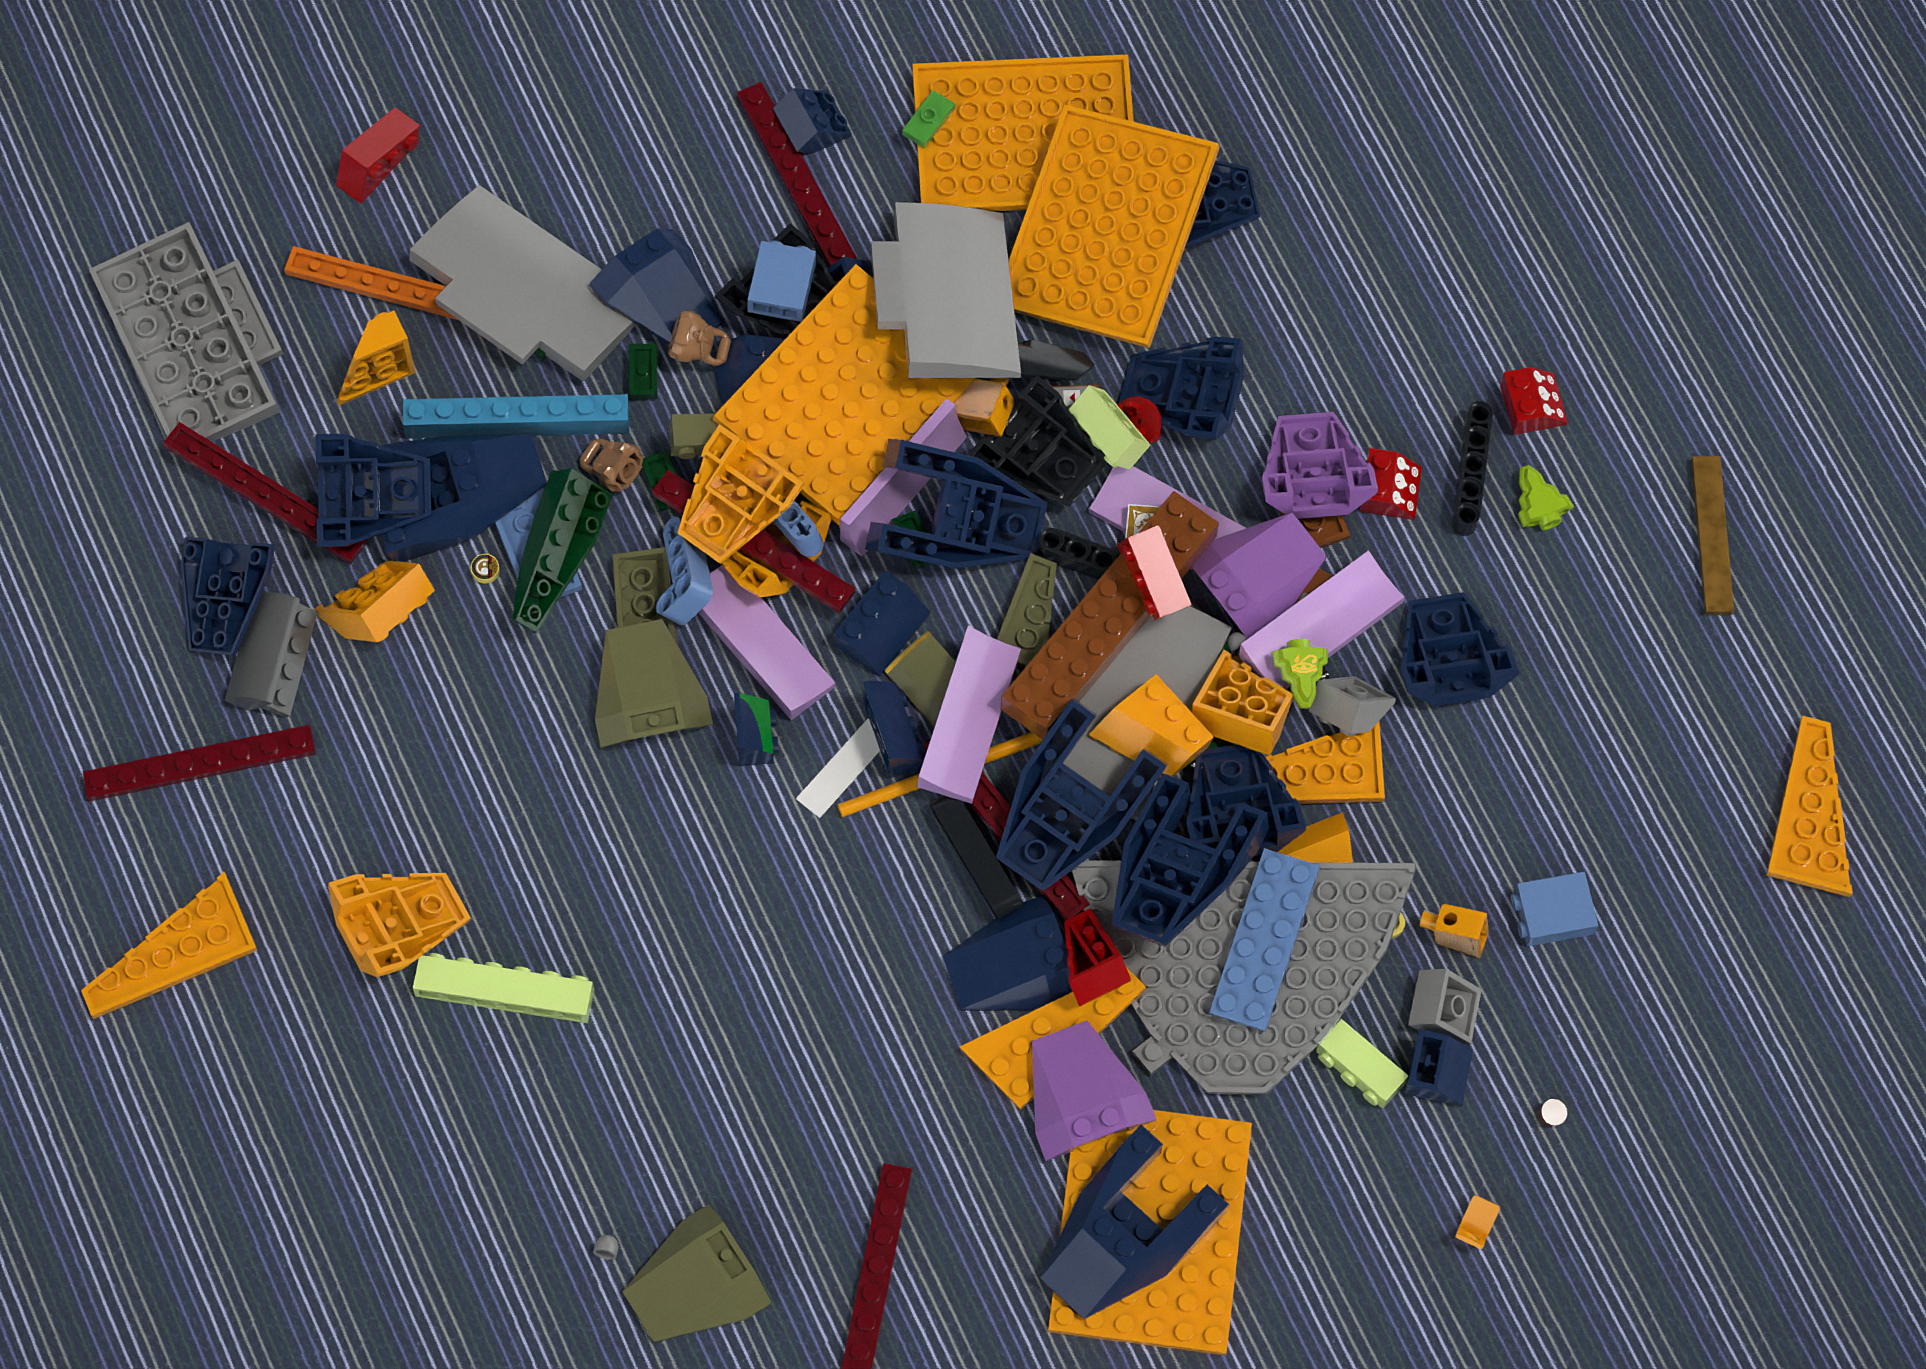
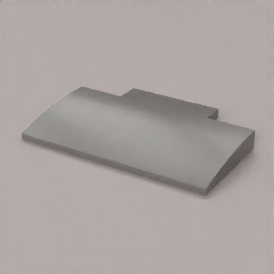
M480 185L450 209L410 248V261L446 286L435 298V304L522 365L540 348L548 358L584 382L637 325L630 321L629 316L623 312L606 306L589 286L590 282L602 269Z
M895 202L894 226L896 241H871V260L877 329H904L908 378H1020L1021 368L1003 213L954 205Z
M189 222L89 269L167 437L176 425L181 422L213 442L281 412L259 366L284 353L238 259L213 271Z
M1191 606L1158 620H1154L1151 615L1080 700V703L1096 713L1097 716L1069 754L1064 764L1111 796L1134 761L1121 753L1119 755L1110 750L1111 747L1097 740L1096 742L1088 737L1089 733L1114 707L1155 674L1161 678L1192 712V704L1216 664L1232 627ZM1158 780L1131 817L1132 819L1137 820Z

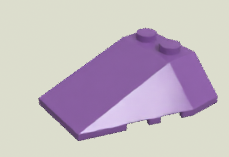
M1334 412L1278 416L1265 472H1263L1262 476L1265 501L1284 514L1293 513L1297 519L1349 515L1378 493L1374 468L1361 456L1362 451L1351 442L1349 433Z
M1289 513L1213 540L1193 564L1192 568L1230 615L1241 632L1247 638H1250L1295 605L1296 600L1305 587L1308 586L1327 556L1293 513Z
M1088 1021L1032 1041L1035 1134L1045 1161L1073 1152L1076 1147L1127 1128L1130 1131L1138 1128L1140 1125L1156 1121L1144 1089Z

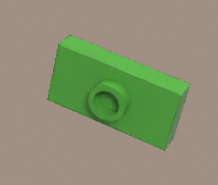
M932 90L903 128L902 135L925 149L955 110V103Z

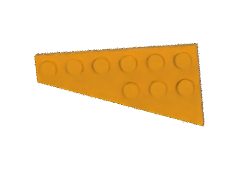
M1802 716L1766 876L1851 897L1853 893L1849 880V862L1846 857V838L1841 800L1838 795V777L1835 772L1831 723Z
M1379 721L1369 732L1356 733L1355 736L1345 735L1341 732L1331 736L1326 735L1286 749L1285 752L1265 757L1271 764L1272 771L1279 780L1282 779L1286 785V790L1293 799L1296 798L1299 804L1384 802L1385 793Z
M225 872L220 874L217 880L207 889H202L196 894V898L184 908H179L145 937L146 939L136 948H131L125 953L124 958L113 967L107 968L81 991L90 1014L95 1019L258 951Z
M1127 968L1132 981L1080 1007L1074 993L1071 992L959 1048L1022 1110L1034 1098L1032 1041L1084 1021H1088L1100 1035L1146 990V986Z

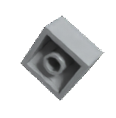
M1355 676L1322 679L1317 682L1316 696L1309 712L1317 715L1321 722L1339 727L1341 733L1355 736L1356 733L1369 732L1395 704L1396 698Z
M1448 969L1419 970L1408 1025L1418 1031L1421 1029L1448 1035L1460 1043L1471 1044L1482 989Z

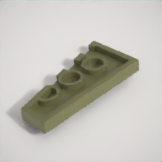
M1031 553L997 640L1021 648L1017 666L1024 669L1049 640V625L1057 565L1055 562Z

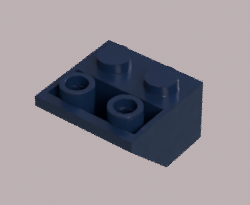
M793 88L773 108L797 152L816 153L852 135L847 126V120L841 115L835 104L834 97L828 91Z
M1419 1029L1414 1042L1404 1094L1462 1107L1473 1050L1448 1035Z

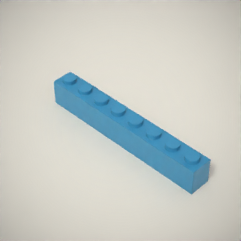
M628 394L403 399V427L406 439L531 433L533 436L629 434Z

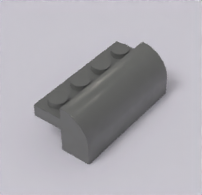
M276 592L262 593L239 647L225 701L248 711L261 707L284 718L290 716L318 611L300 604V599L294 596Z

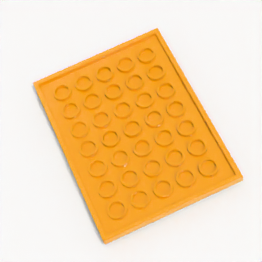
M1128 54L912 64L915 113L932 90L955 103V110L927 147L924 149L917 144L921 203L954 205L987 211L1027 210L1064 104L1134 122Z
M1064 104L1008 261L1014 312L1150 348L1220 149L1219 144Z
M855 264L719 409L712 420L796 475L805 483L800 493L815 506L830 513L831 519L840 526L842 516L886 468L883 467L888 439L910 441L946 399L955 403L977 378H908L904 329H877L873 278Z
M1153 1110L1156 1121L1143 1126L1163 1144L1161 1154L1123 1194L1162 1230L1173 1221L1206 1185H1209L1229 1204L1227 1213L1166 1277L1085 1320L1053 1292L1048 1332L1226 1356L1252 1123ZM1127 1128L1076 1147L1073 1152H1070L1060 1235L1079 1194L1137 1128L1130 1131Z

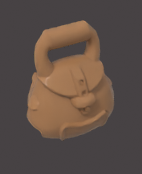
M683 311L676 319L668 354L678 362L689 363L700 360L709 365L719 366L727 360L731 340L724 331L708 325L694 311ZM718 336L721 339L716 359H714L710 352L713 347L714 337Z
M605 439L592 440L579 458L580 466L584 471L597 477L600 485L606 490L614 492L629 488V485L643 467V455L635 444ZM603 446V449L593 461V465H588L600 447Z

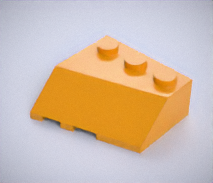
M395 311L380 313L368 321L337 399L339 406L415 373L408 337Z
M387 560L358 579L359 585L357 587L340 591L334 595L336 601L327 607H323L320 604L313 610L318 611L317 616L345 639L380 642L389 635V631L392 628L406 621L410 612L425 604L428 600L427 597L435 590L419 563Z
M1223 650L1192 704V714L1212 736L1270 756L1281 735L1293 694L1269 678L1257 676L1251 672L1252 667L1244 662L1239 664L1231 659L1229 652Z
M1157 674L1114 707L1088 735V737L1096 742L1099 740L1111 747L1110 750L1119 755L1121 753L1133 761L1146 748L1168 764L1163 773L1172 777L1204 752L1213 739L1212 734Z
M1343 812L1306 826L1305 832L1278 851V853L1307 862L1353 863L1349 828Z

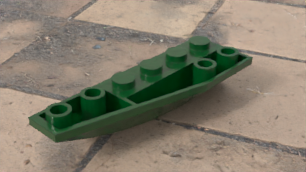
M572 468L551 471L533 519L522 557L515 593L513 621L533 633L538 632L595 545L613 496L612 493Z

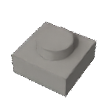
M1153 1036L1132 1051L1133 1056L1150 1076L1173 1059L1171 1052L1162 1041L1158 1042Z

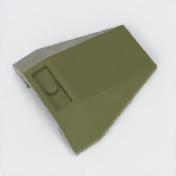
M662 619L606 630L595 715L601 748L627 743L634 739L713 725L707 695Z
M709 1204L685 1218L623 1290L624 1296L654 1343L744 1321L772 1304L755 1270L725 1223Z

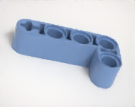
M795 501L790 508L772 521L802 555L811 557L817 555L822 550L823 541L815 523Z
M673 517L667 522L663 531L673 584L660 596L656 605V611L682 626L688 623L707 605L712 597L713 587L705 552L677 533L681 519Z

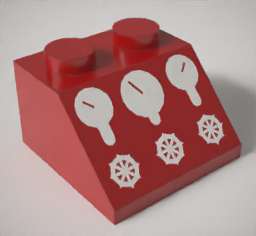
M1533 367L1503 373L1500 389L1513 435L1568 424L1554 373Z
M1369 448L1366 463H1370L1374 468L1378 493L1360 506L1359 512L1415 520L1422 467L1398 452Z

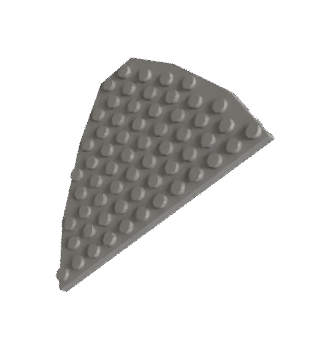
M1085 860L1074 868L1072 873L1079 896L1083 895L1090 903L1084 911L1091 908L1120 952L1126 967L1146 986V990L1132 1003V1006L1150 1034L1158 1042L1162 1041L1171 1052V1056L1208 1094L1267 1095L1329 1035L1387 952L1416 870L1415 863L1310 862L1320 865V870L1266 1032L1215 1017L1209 1013L1259 862H1249L1232 884L1166 947L1112 926L1121 861Z

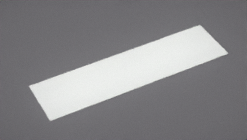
M869 719L862 724L796 798L819 818L879 753L880 750Z

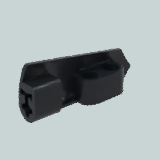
M1026 340L1018 343L1021 377L1034 378L1038 375L1040 378L1050 381H1077L1095 365L1084 352L1035 340Z

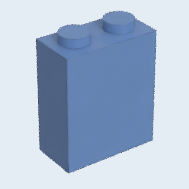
M761 241L748 296V312L802 322L816 265V251L805 246L792 247L783 245L778 241Z
M1585 872L1519 883L1514 890V894H1511L1513 910L1518 911L1520 917L1518 932L1520 938H1525L1527 947L1594 935L1598 928Z

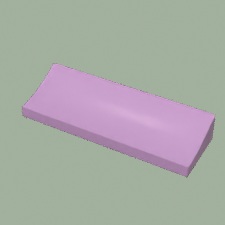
M946 399L909 442L955 452L967 438L959 422L956 405ZM886 467L840 519V541L860 556H863L868 551L865 550L870 523L889 524L891 519L897 517L931 478Z
M1119 466L1117 468L1113 467L1089 508L1090 514L1126 533L1128 504L1161 506L1170 494L1175 491L1219 522L1215 539L1246 529L1244 526L1134 466L1130 470Z
M1368 550L1241 643L1239 658L1252 667L1251 671L1261 678L1267 677L1282 688L1287 689L1290 687V684L1282 680L1280 669L1274 666L1272 651L1287 648V642L1290 640L1309 639L1311 647L1328 649L1329 658L1404 602V596L1384 574Z
M723 565L710 573L713 594L707 605L698 612L699 615L791 721L836 687L833 679L762 598L740 587Z
M968 625L919 774L917 787L972 804L1002 711L1000 709L1001 696L1010 686L1021 648L996 640Z

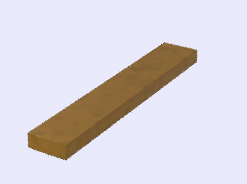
M1693 456L1691 466L1704 615H1733L1734 603L1720 456Z

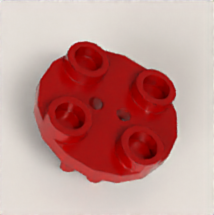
M1137 396L1129 397L1118 404V407L1150 445L1159 440L1161 436V415L1152 401Z

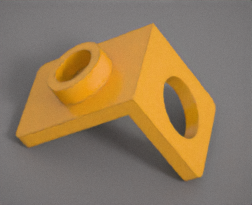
M1474 1195L1455 1237L1479 1249H1483L1487 1236L1499 1213L1500 1206Z

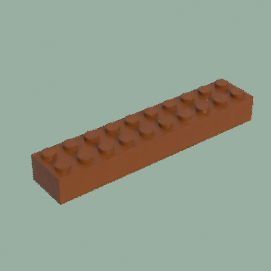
M1173 491L1139 533L1159 525L1182 579L1217 537L1219 522ZM1122 554L1113 562L1001 696L1000 709L1042 740L1071 699L1075 698L1080 702L1150 617L1143 604L1144 598L1136 587Z

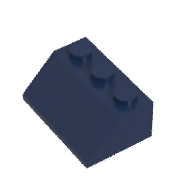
M885 570L834 632V646L880 677L886 667L894 660L927 619L930 611L908 585Z
M863 682V704L889 778L921 769L922 758H925L926 753L922 742H916L914 733L917 732L913 717H907L904 707H908L904 691H898L895 682Z

